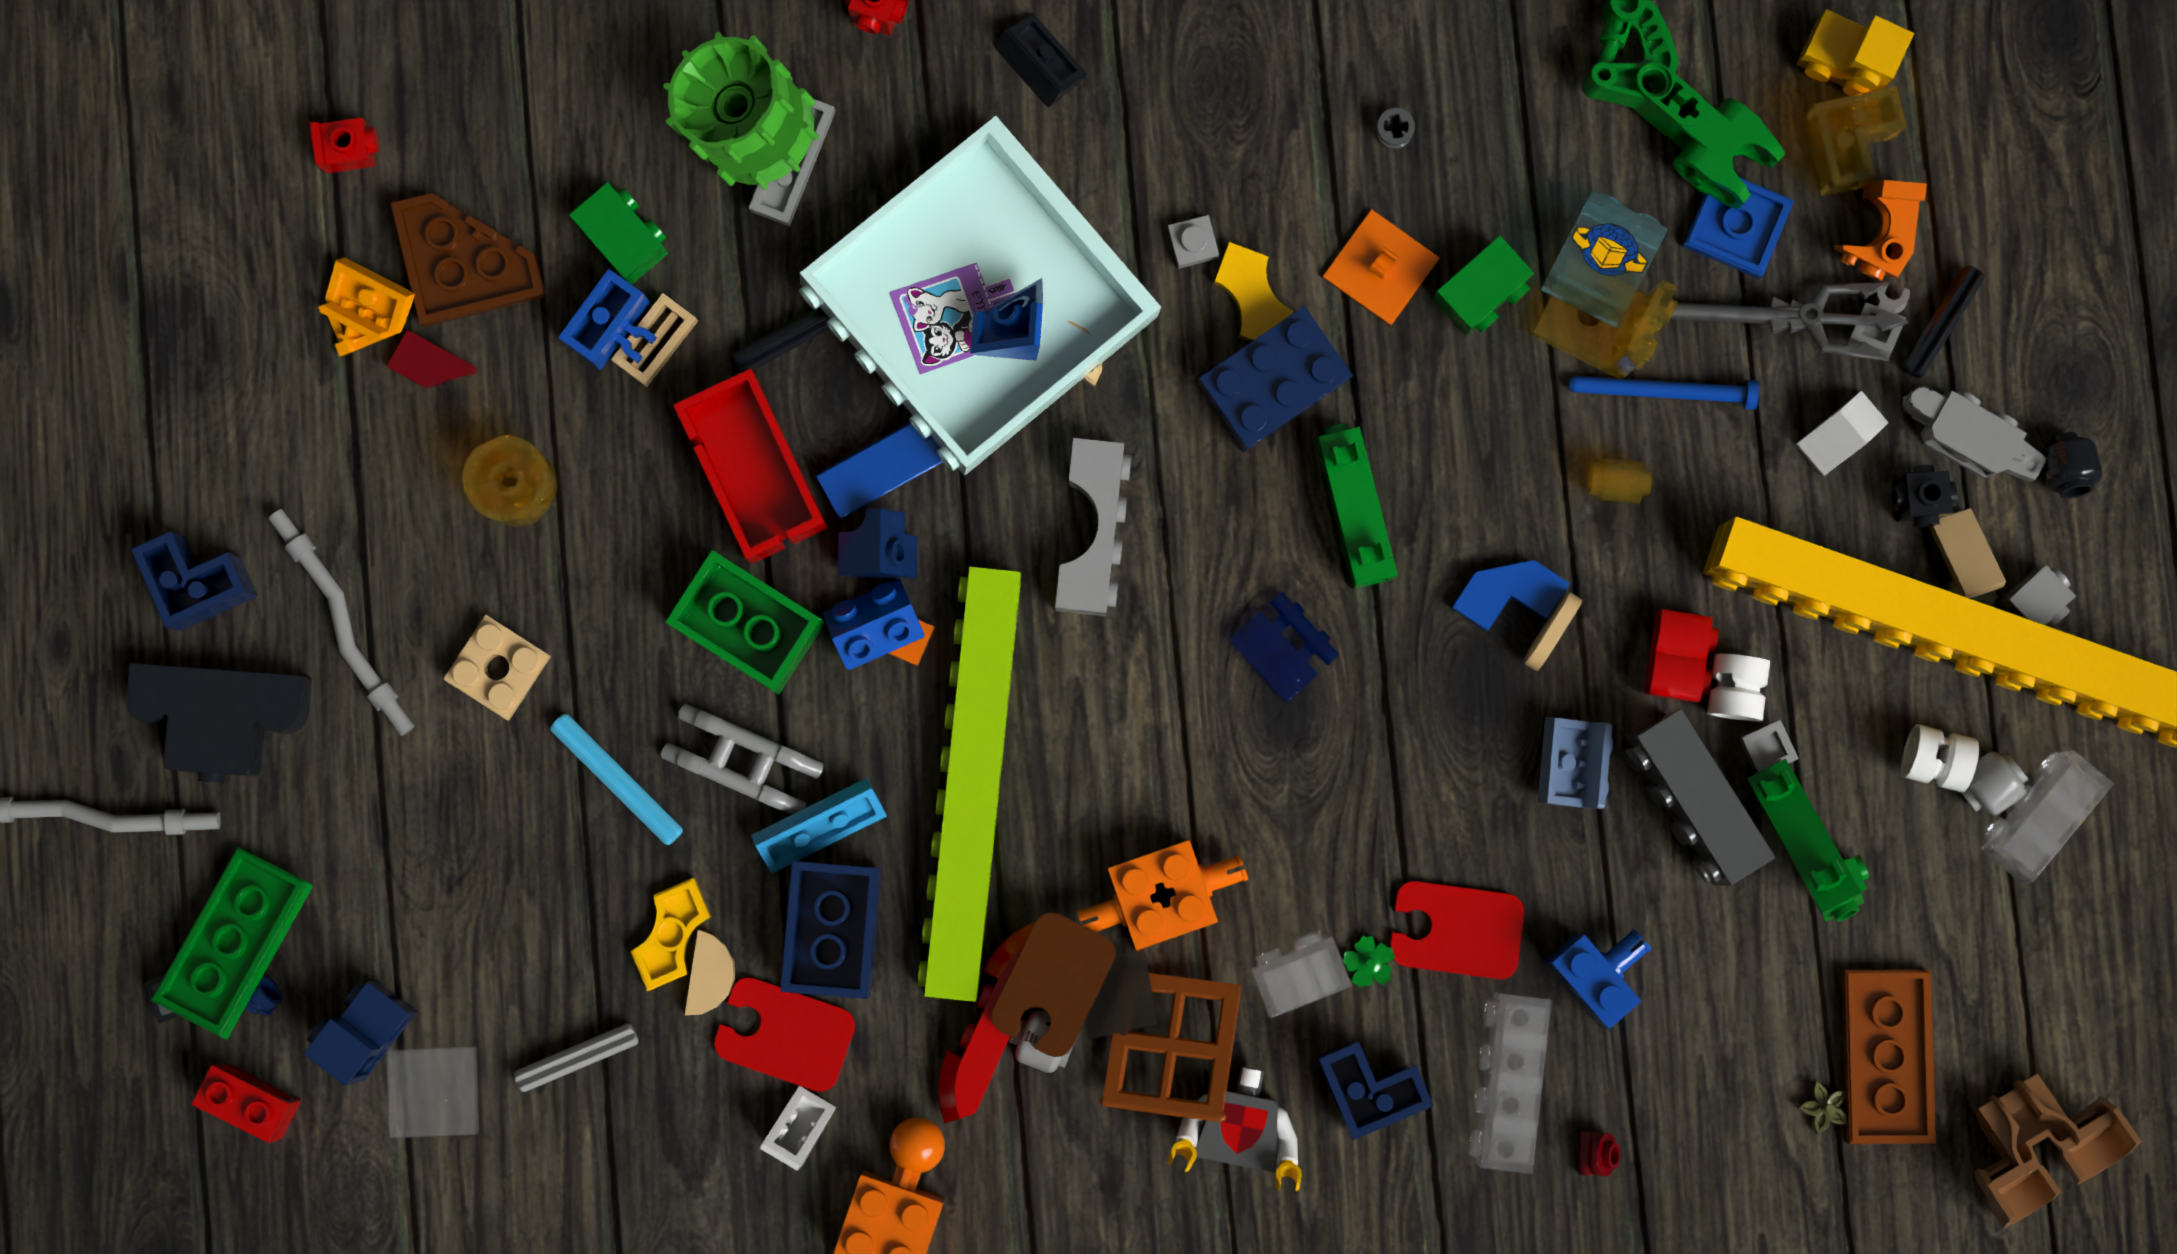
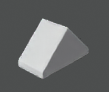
M1860 391L1795 445L1823 477L1865 446L1888 424V421L1867 396Z
M799 1086L763 1141L760 1149L798 1171L809 1156L836 1107Z

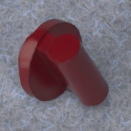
M1580 1130L1578 1174L1609 1176L1613 1169L1618 1167L1620 1162L1621 1150L1619 1144L1615 1142L1613 1135L1610 1133Z

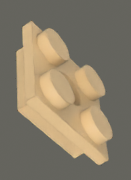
M485 615L447 672L444 680L509 721L551 656L488 615ZM503 656L509 663V672L503 679L493 680L488 673V665L493 658Z

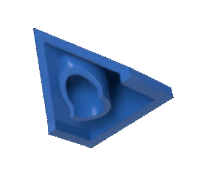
M1042 278L983 312H973L970 354L1037 360L1043 312Z

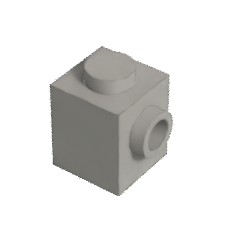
M2047 565L2033 569L1997 604L2006 612L2053 627L2070 612L2066 605L2076 595L2068 588L2071 584L2062 572L2054 567L2050 569Z

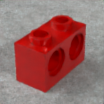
M227 1062L211 1065L191 1105L267 1143H271L283 1138L302 1100Z

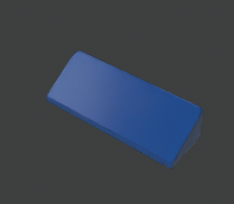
M910 422L817 473L816 477L838 517L842 518L941 464L943 461L937 454V450L941 447L930 435L926 439L923 438Z

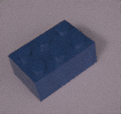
M1303 306L1201 376L1196 385L1243 453H1245L1348 382L1353 375L1307 308Z
M792 861L780 992L860 999L871 997L882 868Z

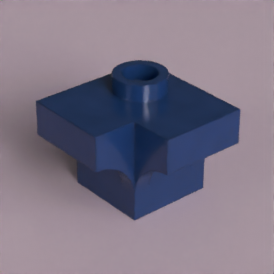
M882 508L866 509V516L860 527L851 532H839L838 575L861 579L917 578V536L905 534V513Z

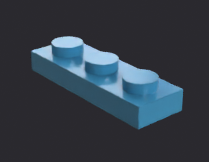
M865 778L751 836L755 847L770 872L774 873L792 864V861H798L887 817L868 778Z

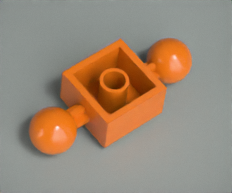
M913 1117L904 1120L894 1129L890 1138V1153L897 1164L892 1179L866 1170L861 1173L834 1254H927L945 1198L917 1188L921 1173L933 1169L940 1162L945 1151L943 1133L934 1122L922 1117Z

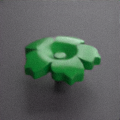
M1362 936L1354 944L1357 952H1344L1342 962L1346 965L1348 971H1355L1352 983L1356 984L1359 988L1371 986L1373 978L1380 985H1384L1387 981L1391 980L1390 973L1392 968L1384 963H1388L1395 958L1392 947L1379 943L1375 948L1372 936Z

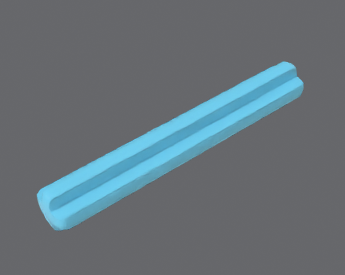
M563 714L554 721L550 727L551 732L664 844H672L683 832L682 827L569 715Z

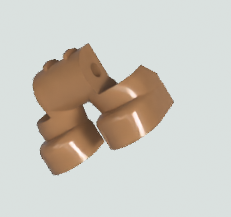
M2038 1073L2024 1082L2016 1080L2013 1085L2015 1089L2000 1098H1997L1995 1095L1988 1097V1103L1976 1111V1116L1985 1135L2002 1159L1983 1170L1977 1169L1975 1177L1976 1183L1986 1195L1987 1206L2003 1229L2032 1214L2061 1193V1190L2048 1171L2039 1164L2032 1148L2035 1144L2048 1138L2061 1151L2060 1159L2078 1185L2130 1154L2142 1142L2117 1106L2099 1096L2091 1105L2069 1119Z

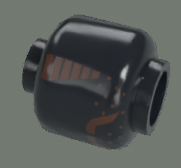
M2065 432L2054 436L2052 443L2041 452L2047 459L2042 468L2046 486L2051 491L2060 493L2062 498H2077L2087 495L2095 489L2094 485L2102 478V467L2096 444L2089 438L2078 437V434L2075 432Z

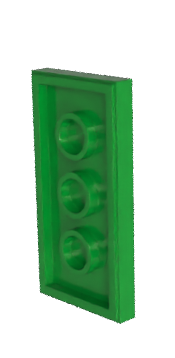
M237 847L151 1001L227 1040L313 885Z

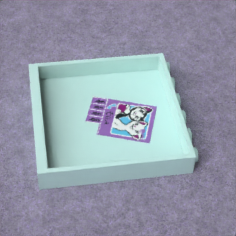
M997 116L993 117L800 272V284L803 287L799 289V292L805 301L814 310L819 306L830 318L826 323L833 334L841 342L846 339L850 341L857 350L854 356L863 369L869 374L875 371L885 382L881 387L887 397L896 406H899L901 403L904 404L913 415L909 418V421L916 431L925 439L930 435L941 447L937 450V454L945 465L952 471L958 468L964 476L1081 381L1085 375L1093 371L1095 367H1098L1155 320L1161 309L1158 302ZM1042 278L1043 312L1037 360L970 354L973 312H983ZM1067 321H1072L1086 328L1090 334L1084 332L1083 330L1079 329L1078 327L1072 325Z

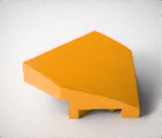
M347 258L336 260L325 296L327 304L321 305L318 308L321 314L328 316L339 341V343L334 344L339 356L347 355L401 333L415 293Z

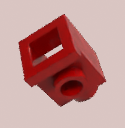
M362 117L321 124L319 122L310 123L315 164L325 174L375 166L374 153L380 150L378 134L375 127H370ZM339 138H351L350 143L346 147H339Z

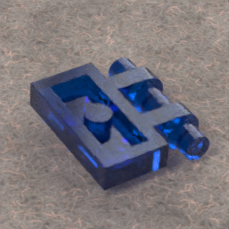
M1281 592L1270 602L1281 615L1275 622L1271 623L1260 611L1229 639V642L1277 695L1287 703L1318 675L1307 662L1313 655L1317 654L1328 666L1340 654L1329 643L1331 640L1329 635L1324 630L1319 632L1303 615L1306 610L1297 601L1293 604ZM1290 625L1307 643L1299 652L1281 634Z

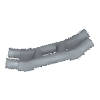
M684 704L679 711L680 720L719 736L709 760L671 743H667L663 747L661 752L663 759L793 815L806 808V802L769 787L764 782L774 761L816 779L823 770L822 762L691 705ZM734 744L758 753L748 777L725 767Z

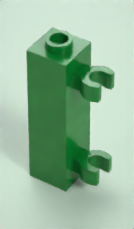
M1348 423L1323 429L1324 436L1318 437L1315 444L1352 589L1394 580L1398 574L1360 427L1349 429Z
M1784 759L1747 778L1752 792L1824 921L1827 922L1834 918L1836 922H1840L1855 915L1860 910L1858 906L1865 903L1862 892L1788 761Z

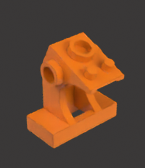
M1892 180L1864 182L1862 199H1868L1878 209L1881 215L1880 230L1876 238L1865 246L1834 245V250L1843 254L1840 262L1848 266H1854L1857 261L1861 263L1858 269L1860 272L1879 281H1882L1884 276L1898 277L1914 253L1919 202L1925 201L1927 184ZM1887 247H1888V249H1889L1888 255H1886V248H1887Z

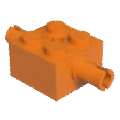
M1188 840L1108 868L1116 892L1112 894L1113 899L1076 911L1080 922L1095 916L1098 917V920L1082 925L1094 932L1121 923L1123 927L1127 926L1137 951L1217 923L1218 920L1210 897L1213 896L1212 892L1241 881L1245 882L1248 880L1245 869L1227 874L1228 870L1244 865L1240 854L1203 867L1202 863H1197L1191 842ZM1158 883H1162L1165 888H1173L1174 896L1169 898L1170 905L1165 908L1162 907L1160 902L1152 903L1150 895L1156 892L1155 885Z

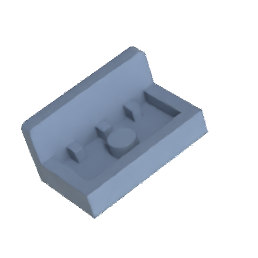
M1545 717L1537 803L1604 809L1606 796L1609 791V758L1613 747L1611 723Z

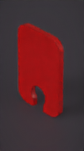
M1418 881L1407 882L1398 889L1394 911L1408 913L1412 910H1421L1428 915L1431 921V928L1424 938L1417 940L1409 938L1406 934L1391 932L1390 947L1393 948L1395 955L1393 960L1397 964L1405 967L1493 979H1506L1514 974L1518 966L1524 920V906L1516 896Z
M748 977L739 980L734 985L727 1004L739 1008L744 1006L754 1008L760 1014L761 1025L755 1034L742 1036L734 1028L720 1024L714 1043L717 1054L726 1061L814 1091L823 1092L832 1088L838 1080L855 1031V1020L852 1014L844 1008L800 993L780 992L781 987L756 978Z

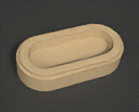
M1571 592L1564 594L1523 659L1525 665L1536 672L1541 668L1582 603L1581 598Z

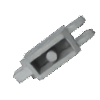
M1923 386L1921 388L1917 387L1916 390L1910 391L1908 395L1902 397L1901 408L1904 409L1903 412H1906L1907 415L1910 414L1911 418L1925 425L1920 433L1923 444L1981 478L2005 472L2031 482L2037 478L2045 465L2047 458L2024 441L2027 433L2017 428L2018 422L2015 419L2001 412L1993 414L1980 407L1981 401L1970 393L1959 390L1957 393L1951 391L1942 396L1934 390L1930 391L1929 388Z

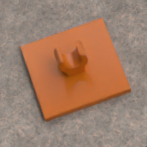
M1371 209L1322 278L1391 326L1440 257Z

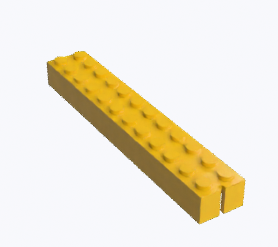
M1734 517L1718 526L1702 573L1713 577L1712 584L1730 591H1736L1737 587L1753 592L1752 598L1762 603L1777 605L1778 601L1794 606L1792 612L1799 616L1817 620L1818 615L1832 619L1834 620L1833 627L1852 634H1858L1859 629L1875 635L1873 641L1881 645L1898 648L1899 644L1914 648V655L1918 658L1936 663L1939 662L1940 658L1956 663L1954 669L1963 674L1979 677L1980 673H1985L1996 677L1995 684L2013 691H2020L2021 687L2036 691L2035 698L2040 701L2058 706L2061 705L2062 701L2077 706L2076 713L2096 720H2101L2102 716L2118 720L2117 727L2135 734H2142L2143 730L2159 735L2158 742L2177 748L2176 671L1739 517Z

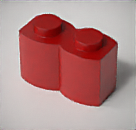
M1664 609L1656 611L1644 695L1692 703L1700 702L1702 695H1708L1712 671L1706 669V659L1708 652H1715L1718 641V628L1712 627L1713 617Z

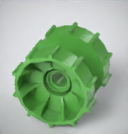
M716 32L715 39L699 45L690 53L684 50L682 52L684 59L676 68L671 82L663 85L664 89L668 92V107L671 116L666 120V123L678 135H683L691 142L689 147L701 159L711 162L717 167V174L730 186H733L735 182L747 185H760L764 190H767L768 183L784 177L792 170L800 172L799 163L807 154L812 140L819 139V135L814 131V117L811 108L816 104V101L804 88L799 89L792 82L793 78L786 67L778 59L773 60L767 54L765 46L754 35L747 40L738 37H724L720 32ZM747 106L745 113L736 117L738 112Z

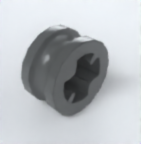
M1402 108L1387 109L1381 114L1376 124L1375 133L1377 140L1388 149L1396 150L1403 148L1409 143L1414 134V119L1408 111ZM1390 119H1397L1399 126H1406L1407 131H1402L1400 138H1393L1391 131L1384 130V125L1389 126Z

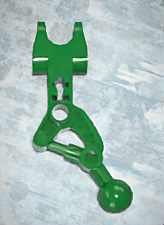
M1607 0L1602 8V17L1605 24L1599 39L1603 46L1597 64L1582 81L1581 88L1583 93L1590 99H1599L1633 108L1663 135L1670 138L1683 149L1673 161L1674 168L1682 178L1698 191L1711 196L1736 210L1739 209L1751 194L1745 183L1733 169V157L1744 155L1762 166L1772 168L1785 155L1783 148L1762 120L1744 104L1735 99L1727 98L1715 109L1698 92L1676 75L1679 61L1673 39L1654 2L1651 0ZM1632 28L1639 39L1642 50V62L1614 63L1617 51L1625 47L1630 29ZM1642 81L1651 83L1656 89V94L1646 91ZM1665 98L1670 100L1666 105L1662 103ZM1679 111L1684 113V118L1679 116Z

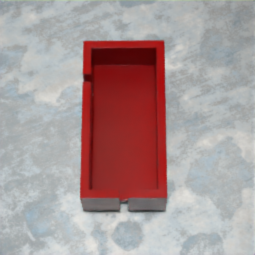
M751 368L673 405L689 440L695 445L693 448L746 560L751 565L785 549L783 540L787 538L793 544H796L828 529L765 393Z

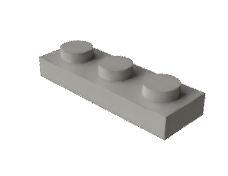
M815 100L816 104L811 108L814 117V131L819 135V139L812 140L807 154L799 163L800 172L792 170L784 177L768 183L767 190L758 185L749 206L750 212L790 227L836 112L834 106Z

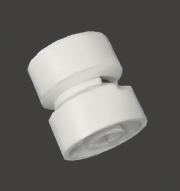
M1715 654L1712 679L1717 682V687L1710 690L1707 714L1735 720L1763 721L1766 698L1760 693V688L1767 686L1770 661L1744 655Z
M1916 724L1912 728L1905 744L1901 774L1904 778L1923 783H1929L1932 779H1936L1938 787L1965 792L1976 770L1979 742L1975 738L1955 733L1945 738L1940 729Z

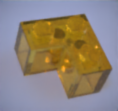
M1897 86L1815 103L1802 116L1821 196L1824 197L1861 189L1875 178L1868 144L1894 139L1907 127Z

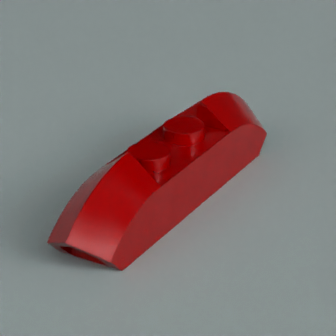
M1036 921L1008 937L996 949L983 970L998 980L995 986L987 983L977 1004V1007L984 1010L977 1025L969 1022L959 1043L960 1047L966 1049L964 1055L961 1056L947 1050L941 1066L938 1092L944 1124L976 1113L1010 1038V1036L1001 1033L992 1022L993 1008Z

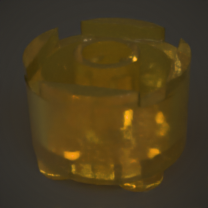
M500 436L479 445L470 453L463 468L462 482L472 506L480 514L503 526L519 527L534 524L548 511L556 495L557 479L555 468L540 450L519 437ZM514 476L518 479L515 487L510 486L507 488L502 484L504 477L512 478Z

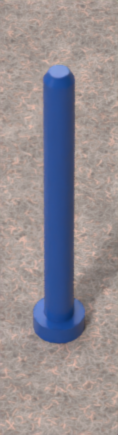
M1573 376L1569 378L1568 389L1574 393L1743 403V409L1747 410L1756 409L1759 394L1757 380H1746L1744 386Z

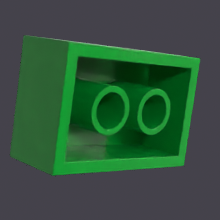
M713 550L665 622L777 694L781 693L825 624L821 618Z

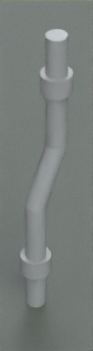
M283 509L274 512L268 519L286 542L285 550L294 562L300 561L327 598L339 653L369 692L367 698L377 711L382 710L400 736H403L415 726L396 701L398 698L396 692L388 682L383 683L355 645L344 592L314 553L316 547L306 534H300Z
M0 797V823H13L15 818L66 817L113 833L165 831L166 835H184L186 830L220 829L221 826L219 812L186 813L185 809L166 810L165 814L113 815L69 800L14 801L13 797Z

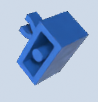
M608 269L558 338L569 349L600 371L619 345L622 346L625 354L638 364L643 357L632 349V343L625 337L627 334H630L635 339L641 337L650 344H653L657 339L647 329L634 327V324L650 304V301L644 293Z

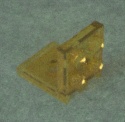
M1570 258L1531 336L1616 378L1624 379L1634 368L1641 370L1644 363H1648L1659 343V340L1654 338L1653 335L1661 330L1663 324L1667 325L1678 304L1677 301L1672 299L1677 286L1661 279L1645 295L1617 280L1599 274L1592 268ZM1585 304L1594 306L1600 314L1598 324L1595 326L1583 325L1577 316L1578 308Z

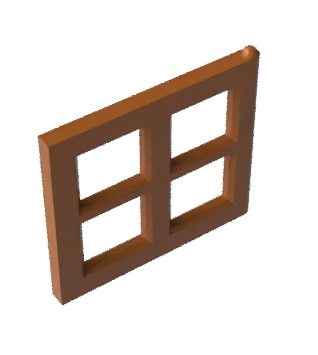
M1123 970L1104 1093L1100 1097L1099 1103L1105 1107L1220 1123L1225 1121L1224 1106L1242 986L1239 984ZM1138 990L1173 995L1167 1036L1132 1031ZM1185 996L1221 1001L1216 1042L1179 1038ZM1129 1049L1164 1054L1158 1096L1122 1091ZM1176 1056L1213 1060L1207 1102L1170 1097Z

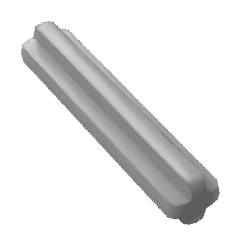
M625 1024L516 1070L514 1077L517 1086L521 1092L529 1091L638 1044L637 1033L632 1024Z

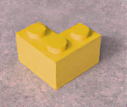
M1826 9L1816 20L1796 65L1804 68L1805 74L1812 79L1821 82L1829 80L1842 86L1843 91L1853 98L1873 100L1893 80L1914 33L1876 15L1864 27Z

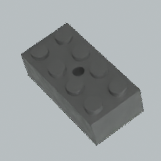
M1682 709L1662 715L1623 740L1628 748L1623 751L1627 762L1636 773L1642 771L1650 783V786L1646 788L1648 795L1657 808L1662 809L1665 807L1674 821L1669 824L1672 833L1682 846L1689 845L1696 856L1692 863L1706 883L1711 880L1714 886H1732L1776 858Z

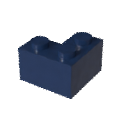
M170 531L131 549L166 628L176 631L185 630L258 596L241 557L227 552L201 565H197L186 537Z
M377 980L369 981L365 985L357 984L344 1001L348 1008L342 1016L331 1018L328 1022L324 1019L321 1020L307 1037V1041L311 1045L304 1055L344 1086L365 1081L418 1012Z
M1355 1039L1315 1056L1347 1133L1352 1140L1434 1106L1419 1070L1413 1063H1408L1374 1078L1361 1045Z

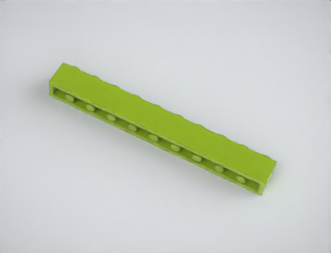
M969 567L968 577H960L958 602H965L966 604L964 619H956L954 630V644L961 645L960 661H952L950 669L949 687H957L955 704H947L945 729L952 730L951 747L943 746L941 754L940 772H948L946 789H938L936 814L943 815L942 832H934L931 857L939 858L937 875L929 874L927 900L934 901L933 918L925 917L922 943L930 944L928 961L920 960L918 986L925 987L924 997L973 1002L978 1000L1021 586V572Z

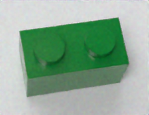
M607 182L569 216L621 277L632 285L668 255V252L661 244L666 239V236L651 219L645 223L640 220L634 213L639 208V205L623 187L616 192Z
M1499 236L1436 292L1433 300L1465 336L1475 328L1481 334L1500 317L1495 312L1496 309L1506 301L1513 306L1531 289L1526 283L1533 276L1534 272L1509 244Z

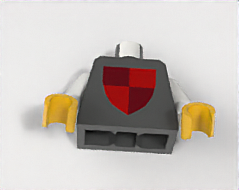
M1239 1066L1235 1089H1227L1224 1106L1226 1120L1220 1123L1183 1117L1176 1137V1143L1171 1148L1166 1161L1168 1165H1171L1175 1155L1184 1156L1187 1160L1185 1172L1191 1169L1196 1157L1273 1173L1276 1171L1274 1186L1278 1191L1281 1189V1178L1291 1177L1296 1183L1295 1191L1300 1189L1302 1178L1301 1169L1298 1167L1297 1137L1287 1111L1278 1107L1276 1099L1260 1096L1264 1071ZM1208 1094L1202 1095L1198 1101L1207 1102Z

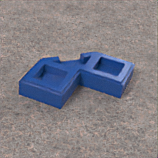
M1535 560L1478 571L1473 574L1451 609L1486 632L1490 629L1510 597L1546 620L1570 583Z

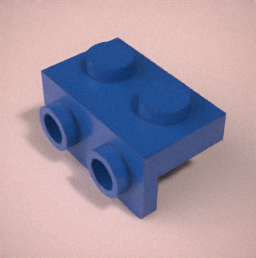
M901 579L891 583H882L866 594L852 600L841 601L833 606L832 609L823 612L831 638L847 670L856 668L915 642L925 635Z

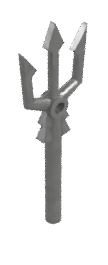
M1891 282L1823 284L1812 301L1806 305L1792 300L1790 305L1775 297L1771 307L1661 302L1659 313L1660 319L1769 324L1771 335L1789 329L1790 334L1803 330L1811 334L1821 353L1883 361L1890 360L1865 341L1859 347L1828 343L1822 324L1875 326L1880 332H1884L1908 323L1907 320L1884 310L1880 311L1877 315L1823 313L1829 294H1860L1863 299H1866L1888 286Z

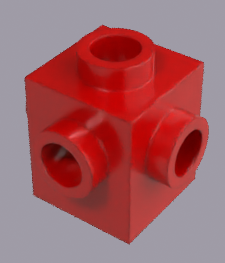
M844 0V4L849 5L848 11L851 22L857 28L870 34L876 35L880 32L891 36L895 23H902L909 0H879L877 2L870 0Z

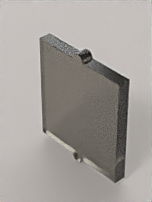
M1144 950L1115 956L1114 962L1085 1020L1089 1039L1116 1033L1126 1036L1130 1030L1158 1025Z

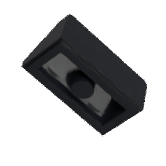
M1033 12L1005 29L995 44L996 50L1047 107L1059 101L1087 76V73Z

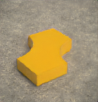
M1229 242L1214 284L1226 290L1235 300L1241 315L1239 338L1252 342L1293 314L1294 310L1284 306L1274 296L1269 287L1266 274L1269 257Z
M691 878L654 895L657 911L654 928L647 940L631 951L647 991L689 974L686 965L688 941L695 929L702 922L711 918L695 878Z

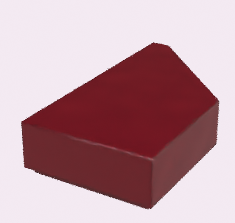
M409 330L406 331L387 364L389 369L426 389L464 376H473L478 371L475 366Z

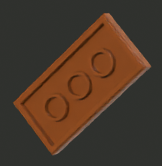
M1842 970L1844 1086L1846 1091L1845 1114L1847 1117V1124H1845L1846 1143L1936 1144L1931 970Z

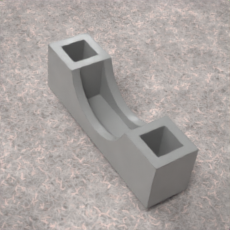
M1073 438L1069 486L1080 491L1092 503L1098 518V531L1094 542L1082 556L1060 565L1055 611L1106 616L1107 606L1116 607L1118 582L1110 581L1112 564L1120 565L1123 539H1114L1116 522L1125 523L1127 497H1119L1120 480L1129 481L1132 455L1123 454L1124 443Z

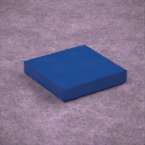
M1740 178L1751 194L1746 202L1736 210L1704 193L1682 247L1760 280L1769 263L1794 200Z

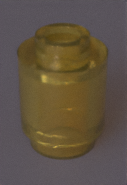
M1602 458L1601 462H1591L1588 475L1589 496H1598L1599 501L1640 504L1643 496L1650 495L1652 471L1645 470L1643 461Z

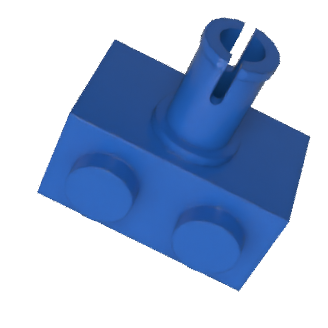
M1635 929L1630 930V933L1606 954L1602 951L1599 952L1586 935L1576 934L1544 962L1597 1024L1602 1028L1610 1029L1642 1002L1623 980V973L1652 949L1646 941H1640L1643 937Z

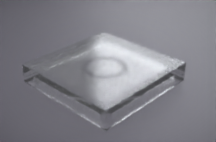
M477 1046L387 1051L390 1138L479 1133Z

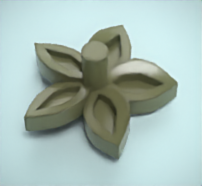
M1814 1081L1812 1094L1815 1101H1804L1797 1109L1804 1114L1813 1115L1812 1126L1815 1133L1820 1134L1825 1131L1830 1122L1834 1124H1847L1846 1114L1841 1109L1836 1108L1844 1102L1846 1091H1834L1828 1095L1825 1087Z

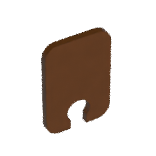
M1052 912L1040 916L993 1008L992 1022L996 1029L1016 1039L1021 1029L1020 1021L1023 1013L1029 1008H1042L1049 1014L1051 1024L1047 1033L1040 1037L1035 1049L1052 1057H1062L1067 1054L1072 1048L1114 962L1116 953L1113 943L1105 936L1060 914Z

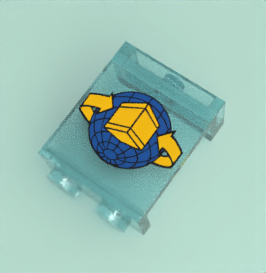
M1592 191L1541 290L1617 328L1659 249L1668 228L1660 225L1659 221L1651 215L1645 213L1638 214L1622 206L1620 201L1613 196L1607 194L1600 195Z

